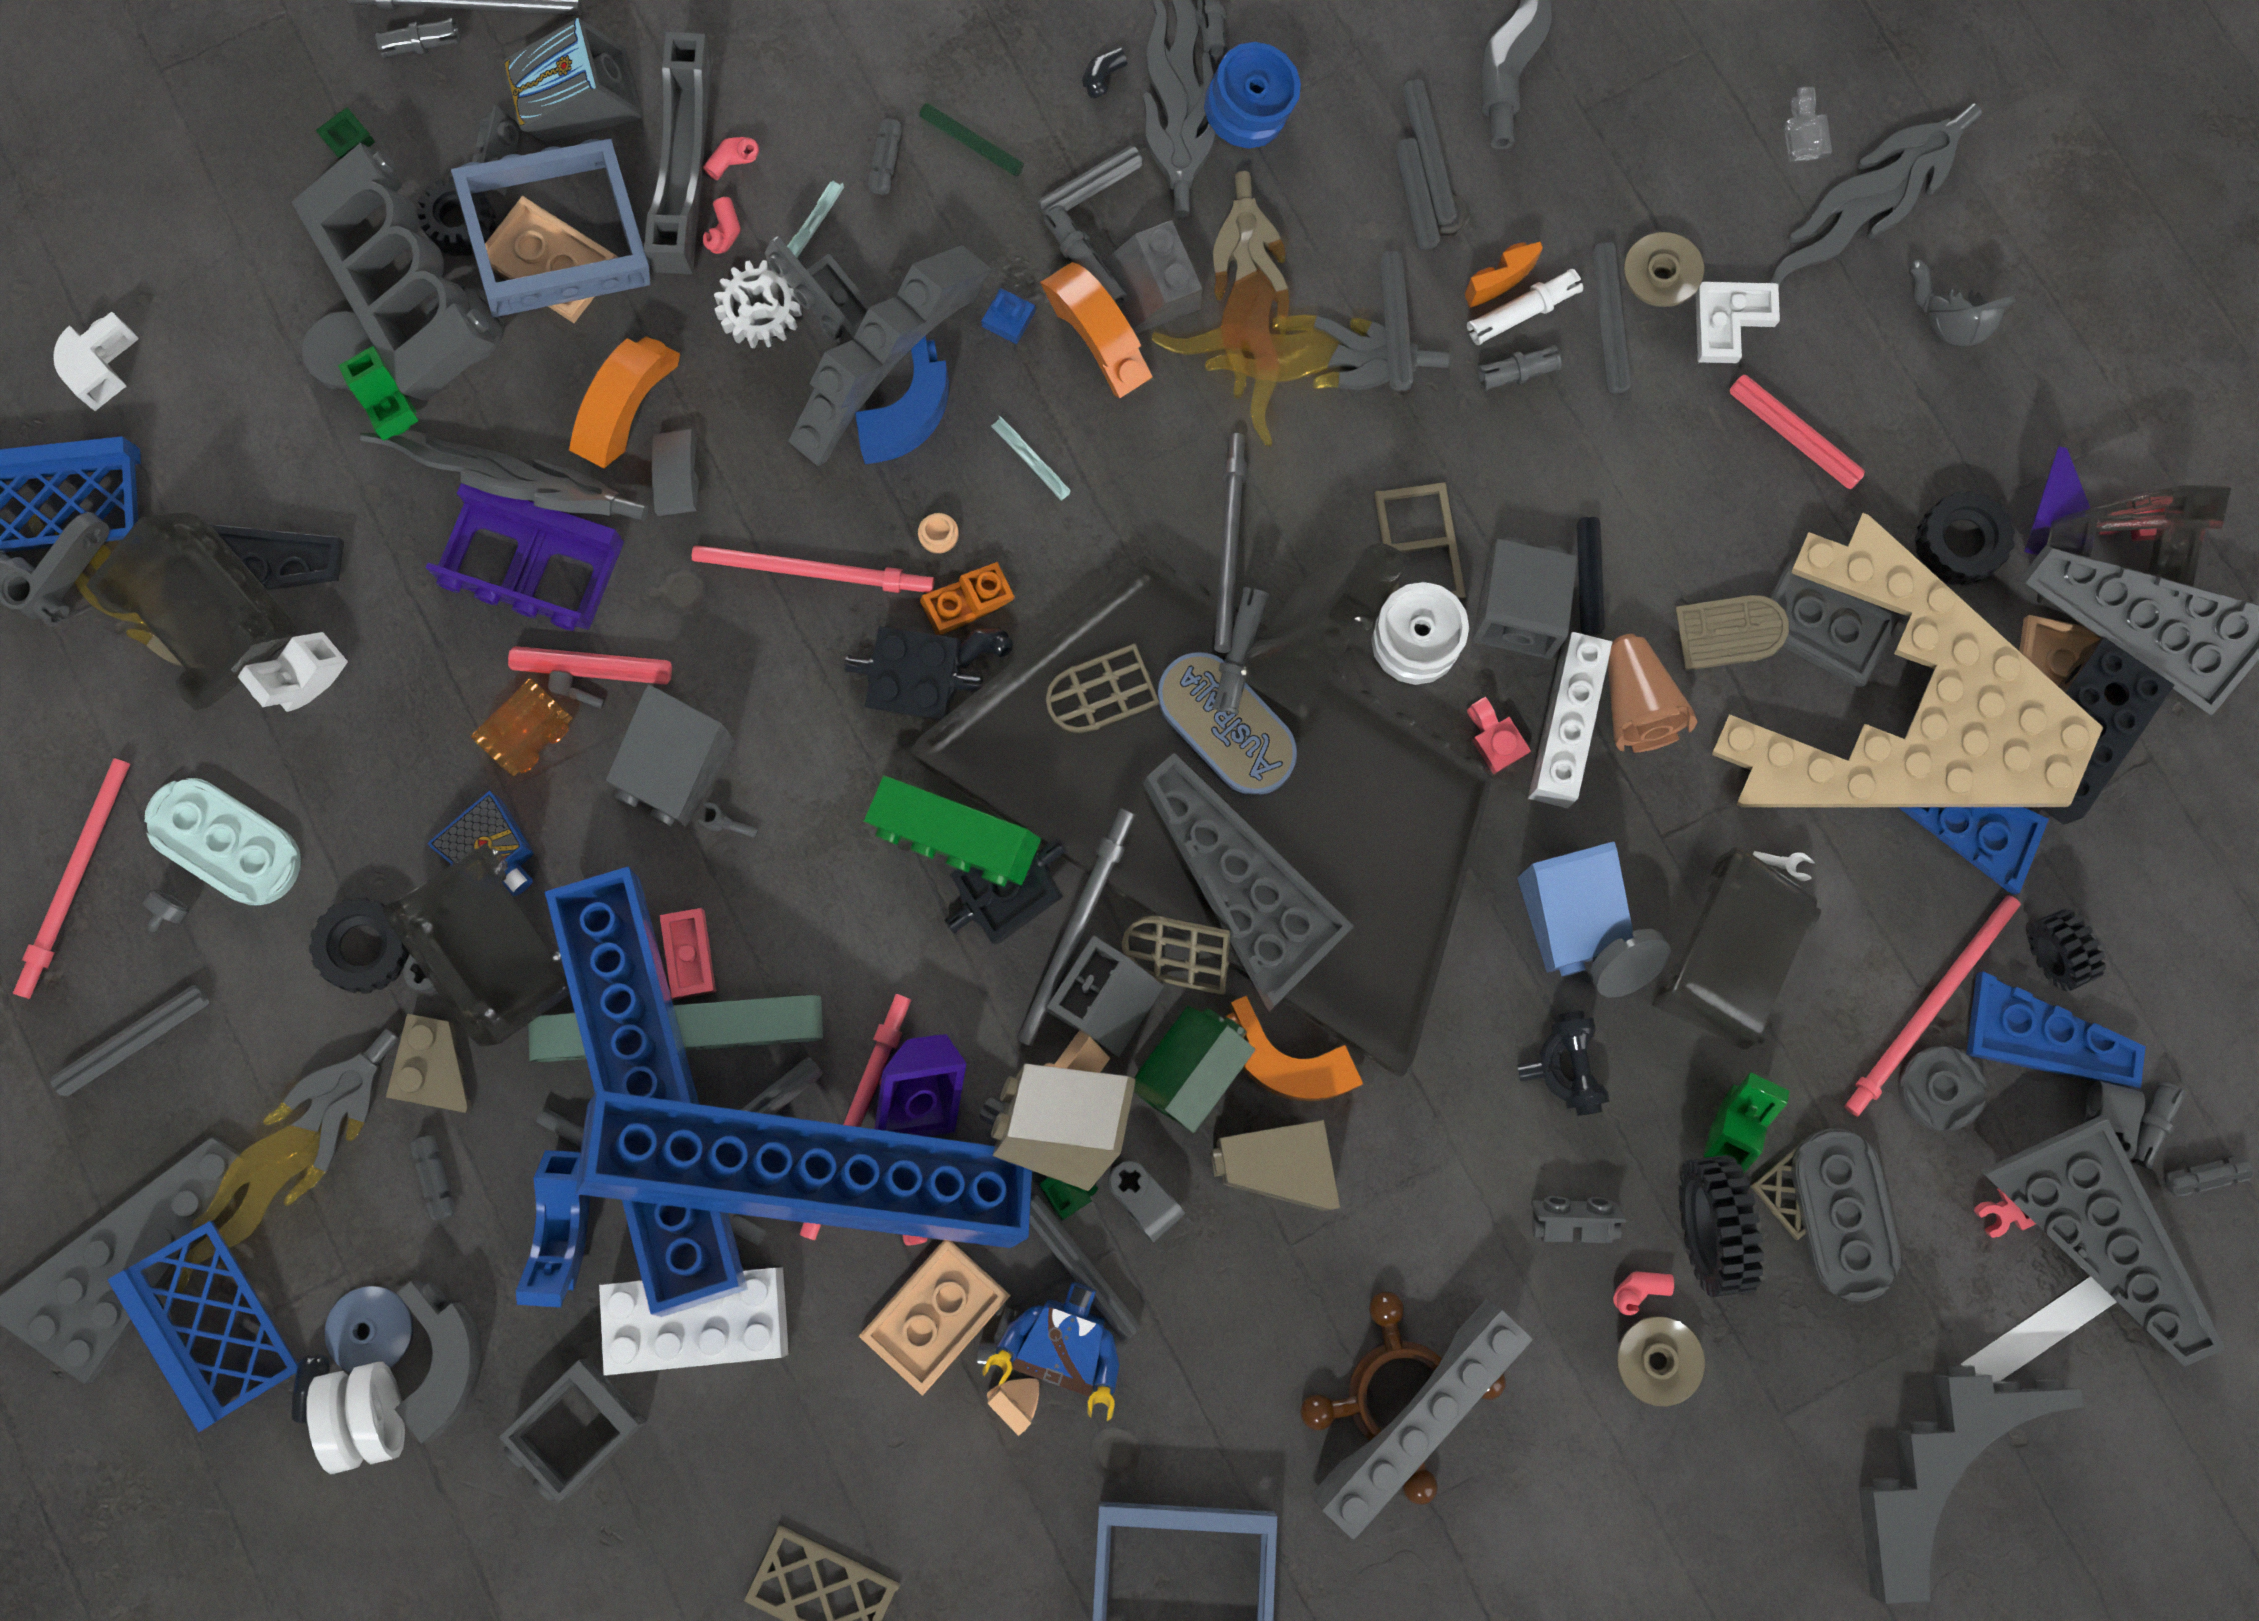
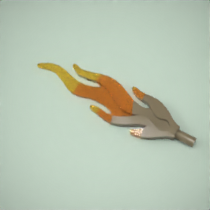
M1240 171L1235 174L1237 200H1234L1231 213L1224 222L1214 245L1213 260L1216 274L1214 295L1216 300L1223 298L1228 286V269L1231 261L1234 260L1237 264V274L1221 322L1222 341L1236 379L1233 390L1236 399L1241 398L1247 384L1242 346L1245 340L1253 352L1257 370L1250 414L1254 430L1263 443L1270 447L1273 442L1266 425L1265 413L1271 395L1277 385L1280 367L1269 333V314L1274 300L1278 305L1279 332L1281 335H1285L1290 306L1288 287L1284 277L1265 249L1269 250L1279 263L1285 262L1286 255L1279 233L1261 212L1255 198H1252L1250 173Z

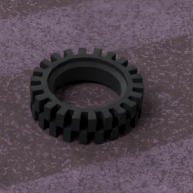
M1730 1155L1686 1161L1682 1166L1683 1172L1680 1173L1682 1185H1679V1194L1683 1201H1679V1210L1684 1214V1219H1681L1682 1229H1686L1687 1237L1684 1238L1686 1248L1690 1247L1689 1260L1691 1265H1695L1694 1274L1696 1279L1700 1280L1701 1288L1710 1297L1755 1292L1757 1290L1756 1287H1759L1761 1283L1759 1276L1763 1275V1267L1759 1261H1764V1252L1759 1247V1243H1763L1762 1232L1757 1231L1756 1223H1760L1759 1213H1754L1753 1206L1756 1203L1753 1193L1748 1194L1750 1187L1748 1178L1743 1177L1741 1165H1737V1160L1734 1157H1730Z

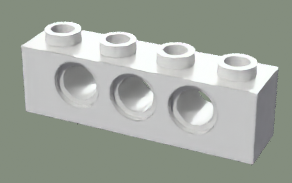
M1571 632L1562 644L1528 799L1564 808H1569L1578 799L1612 641Z

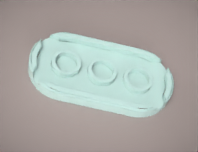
M186 778L188 780L173 781L164 785L152 796L145 811V822L149 832L147 836L152 846L223 894L244 904L264 905L281 898L294 885L299 875L301 857L299 848L292 836L217 786L202 779Z

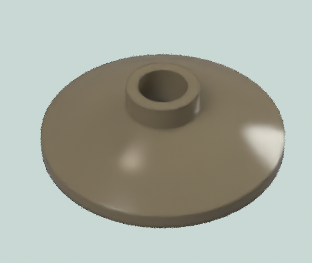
M1657 232L1639 239L1631 247L1624 263V277L1629 289L1640 300L1654 306L1670 307L1687 301L1697 292L1704 277V261L1697 247L1687 238L1675 233ZM1664 272L1668 279L1658 278L1655 273Z
M1650 1317L1635 1323L1622 1337L1617 1350V1368L1623 1384L1632 1395L1647 1404L1665 1407L1685 1401L1697 1390L1704 1375L1705 1358L1698 1338L1686 1325L1667 1317ZM1655 1352H1659L1664 1359L1663 1365L1658 1369H1654L1650 1364V1357Z

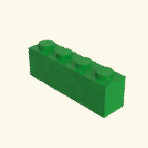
M884 775L864 819V822L877 829L875 836L886 842L898 846L900 839L912 843L911 851L930 859L934 858L935 853H939L947 857L945 864L969 873L971 866L983 871L981 878L1005 887L1007 880L1022 886L1041 842V838L1028 829Z

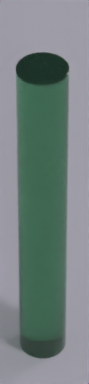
M929 103L923 105L919 113L921 118L1015 177L1021 173L1024 167L1023 162Z

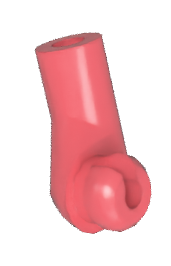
M737 137L725 139L702 168L711 178L719 180L730 165L753 162L759 154V146L752 138Z
M722 197L713 202L719 223L715 228L709 229L710 234L705 232L703 235L704 246L714 254H722L728 251L741 231L732 200L729 197Z

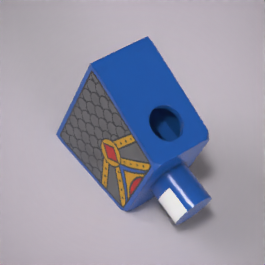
M488 791L427 843L434 851L488 892L502 883L512 896H518L533 883V879L521 865L531 858L534 852L506 804L491 791Z

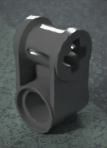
M2097 1080L2093 1082L2087 1093L2084 1123L2101 1115L2108 1118L2122 1147H2126L2124 1151L2130 1161L2137 1151L2140 1122L2145 1110V1096L2142 1091Z
M1132 1161L1122 1162L1111 1170L1108 1177V1186L1111 1193L1128 1211V1215L1153 1243L1185 1215L1184 1210L1176 1200L1139 1163ZM1122 1170L1127 1174L1133 1171L1137 1173L1138 1178L1135 1180V1185L1138 1188L1135 1192L1131 1189L1123 1191L1119 1189L1118 1185L1122 1179L1118 1174Z

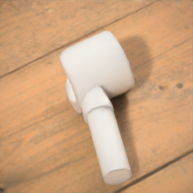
M1754 851L1752 861L1786 869L1793 877L1800 881L1810 880L1811 876L1805 873H1797V864L1801 861L1815 863L1804 853H1794L1790 857H1780Z

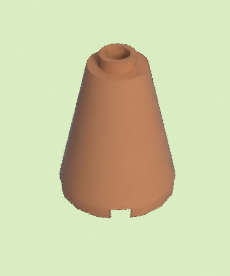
M1626 634L1616 638L1612 642L1607 665L1613 737L1617 748L1624 752L1625 745L1632 746L1634 753L1650 751L1679 740L1677 732L1686 726L1690 733L1698 722L1695 712L1647 640L1643 637H1636L1634 634Z

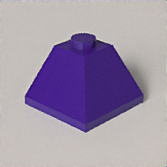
M2058 446L2024 551L2026 553L2038 555L2045 546L2078 554L2080 550L2086 552L2089 550L2095 528L2088 526L2092 511L2068 449Z
M947 1034L907 1039L884 1068L874 1129L925 1137L955 1132L966 1062Z

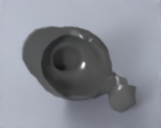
M1917 259L1913 261L1908 273L1915 280L1914 300L1927 313L1929 324L1936 336L1952 346L1968 347L1988 339L1999 327L2005 315V309L2017 302L2016 296L1988 302L1983 298L1981 292H1977L1974 295L1973 289L1969 291L1968 301L1963 298L1961 292L1954 296V290L1950 291L1949 295H1939L1936 291L1933 292L1931 270L1924 261Z

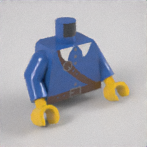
M1072 1282L1065 1303L1047 1299L1044 1307L1031 1306L1008 1325L996 1348V1354L990 1356L983 1367V1376L985 1377L990 1366L998 1365L1004 1373L998 1384L1001 1385L1008 1379L1011 1370H1016L1090 1397L1087 1407V1414L1090 1418L1092 1417V1410L1095 1404H1106L1109 1408L1107 1421L1110 1420L1114 1414V1399L1112 1395L1115 1392L1120 1363L1114 1337L1108 1330L1104 1329L1105 1319L1089 1313L1096 1290L1084 1284Z

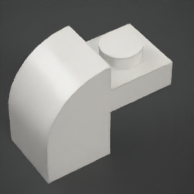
M112 311L104 318L93 322L89 330L82 335L71 326H68L60 335L55 345L53 357L56 371L73 393L96 411L126 387V384L112 370L108 363L139 338Z
M323 632L292 637L277 660L245 665L238 678L262 707L280 704L286 712L308 704L335 681L348 661Z

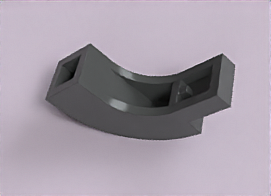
M424 1280L410 1281L397 1294L427 1331L432 1344V1363L429 1373L421 1386L394 1409L421 1444L435 1440L464 1412L476 1390L482 1367V1343L471 1311L465 1302L451 1303L445 1307L443 1304L446 1302V1297L434 1283H426Z

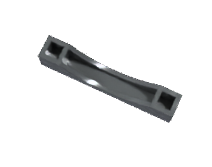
M666 32L662 64L663 138L661 161L655 195L647 214L644 253L654 273L693 274L713 57L705 34Z
M1485 1299L1458 1329L1440 1364L1412 1401L1377 1436L1358 1451L1340 1461L1311 1493L1312 1498L1321 1510L1355 1540L1533 1339L1502 1309Z

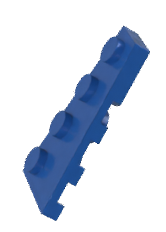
M1898 807L2012 895L2020 893L2049 820L2024 807Z
M1984 971L1976 973L1967 1055L2094 1082L2098 1080L2130 1089L2141 1088L2146 1046L2096 1023L2090 1024L2072 1015V1012L2032 997L2033 994L2021 988L2008 986L1996 980L1997 977Z

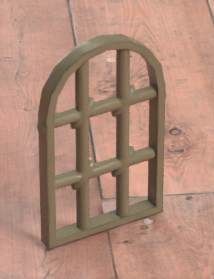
M1136 644L1078 666L1070 667L1054 678L1048 687L1046 696L1048 713L1055 724L1066 731L1075 733L1098 730L1100 727L1157 706L1160 702ZM1131 651L1134 652L1137 663L1112 672L1108 660ZM1099 663L1103 664L1106 672L1102 673L1103 676L1083 684L1079 683L1076 672ZM1141 669L1146 683L1121 692L1116 681L1120 679L1119 676ZM1070 675L1073 685H1070V689L1052 695V691L1057 683ZM1109 681L1114 693H1111V696L1088 705L1084 692H1087L1086 689ZM1149 689L1153 701L1128 710L1124 700H1128V696ZM1077 693L1081 705L1078 706L1079 709L1056 717L1052 711L1051 703ZM1118 701L1122 713L1100 722H1095L1092 713L1096 712L1095 709ZM1085 713L1089 726L1074 727L1063 722Z
M1144 916L1135 920L1125 931L1122 940L1123 954L1157 981L1224 995L1226 992L1231 931L1174 920L1163 916ZM1143 923L1157 924L1156 932H1153V934L1133 930V928ZM1163 925L1190 930L1191 938L1186 941L1163 936ZM1198 932L1224 937L1223 948L1197 943ZM1129 936L1156 941L1155 953L1147 954L1130 950ZM1167 943L1190 948L1189 960L1181 961L1162 957V945ZM1205 951L1222 955L1221 969L1195 964L1196 952ZM1134 958L1153 961L1154 972L1143 968ZM1167 964L1188 969V979L1160 974L1161 966ZM1200 971L1221 976L1220 986L1194 981L1195 973Z

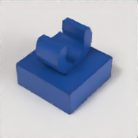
M1000 288L982 319V327L1018 344L1036 312L1035 305Z

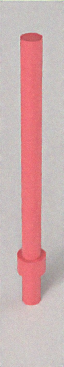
M694 545L692 549V561L880 586L883 587V591L900 593L901 589L924 593L934 590V577L905 574L903 569L886 567L885 571L699 545Z
M113 758L33 945L28 944L22 958L26 963L12 994L30 999L43 968H49L55 954L51 952L53 944L130 767V764L125 761Z
M896 994L884 1024H879L873 1038L877 1042L843 1125L861 1127L892 1048L897 1049L903 1034L899 1030L911 999ZM804 1222L799 1235L816 1240L821 1224Z

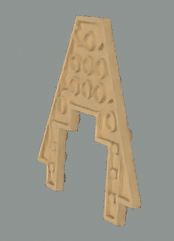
M1862 513L1849 546L1809 532L1791 573L1910 617L1894 654L1933 668L1934 671L1905 739L1864 724L1848 761L1729 714L1712 755L1751 770L1736 805L1740 807H2068L2074 799L2103 727L1868 514Z

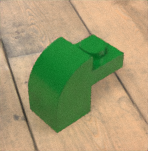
M374 345L338 365L347 386L365 409L374 430L382 441L394 435L404 433L411 425L419 421L415 414L417 411L407 395L400 392Z
M1752 1072L1747 1075L1739 1086L1733 1084L1722 1101L1711 1126L1703 1157L1730 1155V1157H1734L1737 1160V1165H1741L1744 1174L1762 1153L1767 1127L1788 1103L1790 1091Z

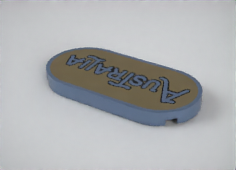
M1199 652L1186 654L1173 661L1164 671L1158 689L1160 709L1165 719L1233 790L1245 794L1260 795L1273 792L1281 787L1290 777L1297 757L1295 739L1289 728L1246 682L1238 715L1230 714L1229 711L1225 713L1212 708L1222 675L1218 671L1220 663H1225L1221 658Z

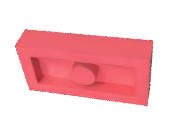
M702 908L660 915L671 998L676 1000L715 993L716 987L705 911Z

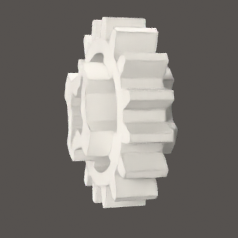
M762 260L759 269H754L751 262L747 261L745 264L746 271L741 273L735 267L731 269L734 277L731 281L721 278L720 284L725 292L715 293L716 302L720 305L715 308L718 319L723 320L721 325L724 332L727 334L733 331L735 342L740 343L747 337L751 348L756 347L758 340H764L767 347H772V337L777 336L782 341L786 340L784 333L786 327L796 330L797 324L793 316H802L803 311L794 296L793 288L784 277H778L773 271L769 270L767 261ZM779 291L784 295L783 307L780 306L778 301ZM734 301L739 306L738 318L733 313Z

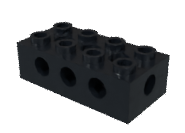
M2105 637L2082 650L2078 660L2069 669L2068 675L2058 685L2061 690L2103 727L2072 803L2068 807H2039L2063 825L2086 816L2175 686Z

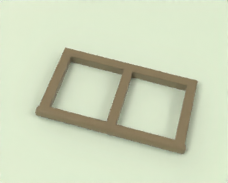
M1446 482L1375 491L1374 497L1391 594L1399 590L1393 554L1447 547L1455 591L1450 592L1456 595L1459 600L1465 599L1466 594ZM1438 494L1445 537L1391 544L1384 501Z

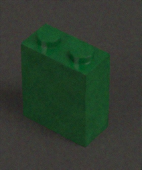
M1187 1005L1134 1076L1136 1081L1133 1092L1159 1113L1195 1133L1256 1049L1243 1039L1247 1032L1230 1018L1226 1017L1224 1020L1207 1007L1201 1012Z

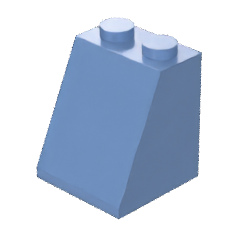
M1614 841L1533 863L1517 877L1547 973L1559 970L1562 977L1586 970L1584 963L1595 960L1599 953L1611 942L1620 938L1626 942L1634 938L1618 852Z

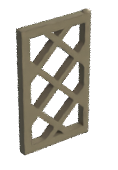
M778 1525L775 1537L744 1602L783 1621H808L798 1615L796 1605L820 1597L827 1621H853L860 1617L862 1621H870L868 1614L873 1612L876 1613L872 1621H882L894 1593L900 1587V1583L782 1525ZM784 1538L804 1547L807 1558L783 1566L778 1550ZM826 1558L845 1567L848 1578L824 1587L816 1561ZM772 1563H774L775 1570L768 1572ZM809 1564L817 1590L793 1599L785 1573ZM777 1576L786 1601L778 1605L758 1596L763 1582ZM869 1579L887 1588L881 1602L866 1607L858 1582ZM851 1585L859 1610L835 1619L827 1594Z

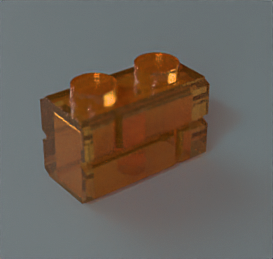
M529 678L470 737L504 770L514 777L518 772L526 773L532 769L540 758L537 753L549 742L554 744L560 741L568 732L569 725L567 724L573 718L535 681Z

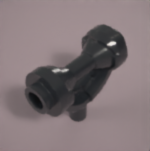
M1584 1011L1558 1015L1559 1023L1551 1025L1553 1032L1542 1046L1540 1052L1541 1061L1518 1065L1520 1082L1545 1078L1548 1089L1555 1096L1566 1101L1567 1109L1576 1108L1577 1116L1603 1112L1601 1104L1609 1103L1610 1100L1605 1086L1599 1084L1594 1076L1591 1075L1587 1055L1590 1038L1594 1037L1596 1030L1594 1018H1585ZM1565 1049L1570 1052L1574 1073L1573 1081L1565 1077L1560 1067V1059Z

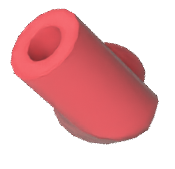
M1639 1271L1632 1272L1616 1288L1613 1297L1615 1306L1624 1315H1634L1639 1311L1638 1306L1648 1294L1672 1296L1674 1291L1673 1275Z

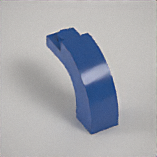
M924 336L911 349L914 376L910 388L900 400L884 408L855 412L860 448L865 464L892 460L911 452L920 446L940 423L947 406L949 378L946 360L938 361L934 339L927 340L926 336Z
M544 1151L534 1175L536 1197L535 1232L528 1261L515 1291L517 1305L562 1307L567 1291L574 1290L585 1249L590 1206L589 1195L575 1194L581 1152Z

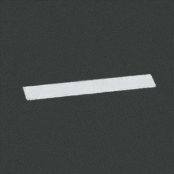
M2090 1276L1961 1363V1365L1975 1366L1976 1373L1992 1375L1993 1382L2001 1381L2117 1301Z

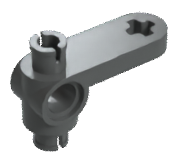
M92 512L77 516L67 525L36 568L21 557L11 559L6 552L0 551V601L8 608L19 610L30 620L43 619L49 627L61 624L65 619L57 611H60L64 616H68L70 611L69 607L62 603L61 600L107 539L109 526Z

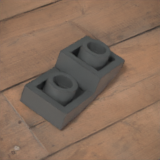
M692 429L653 434L652 488L654 509L657 516L697 510L699 478L694 470L697 438Z

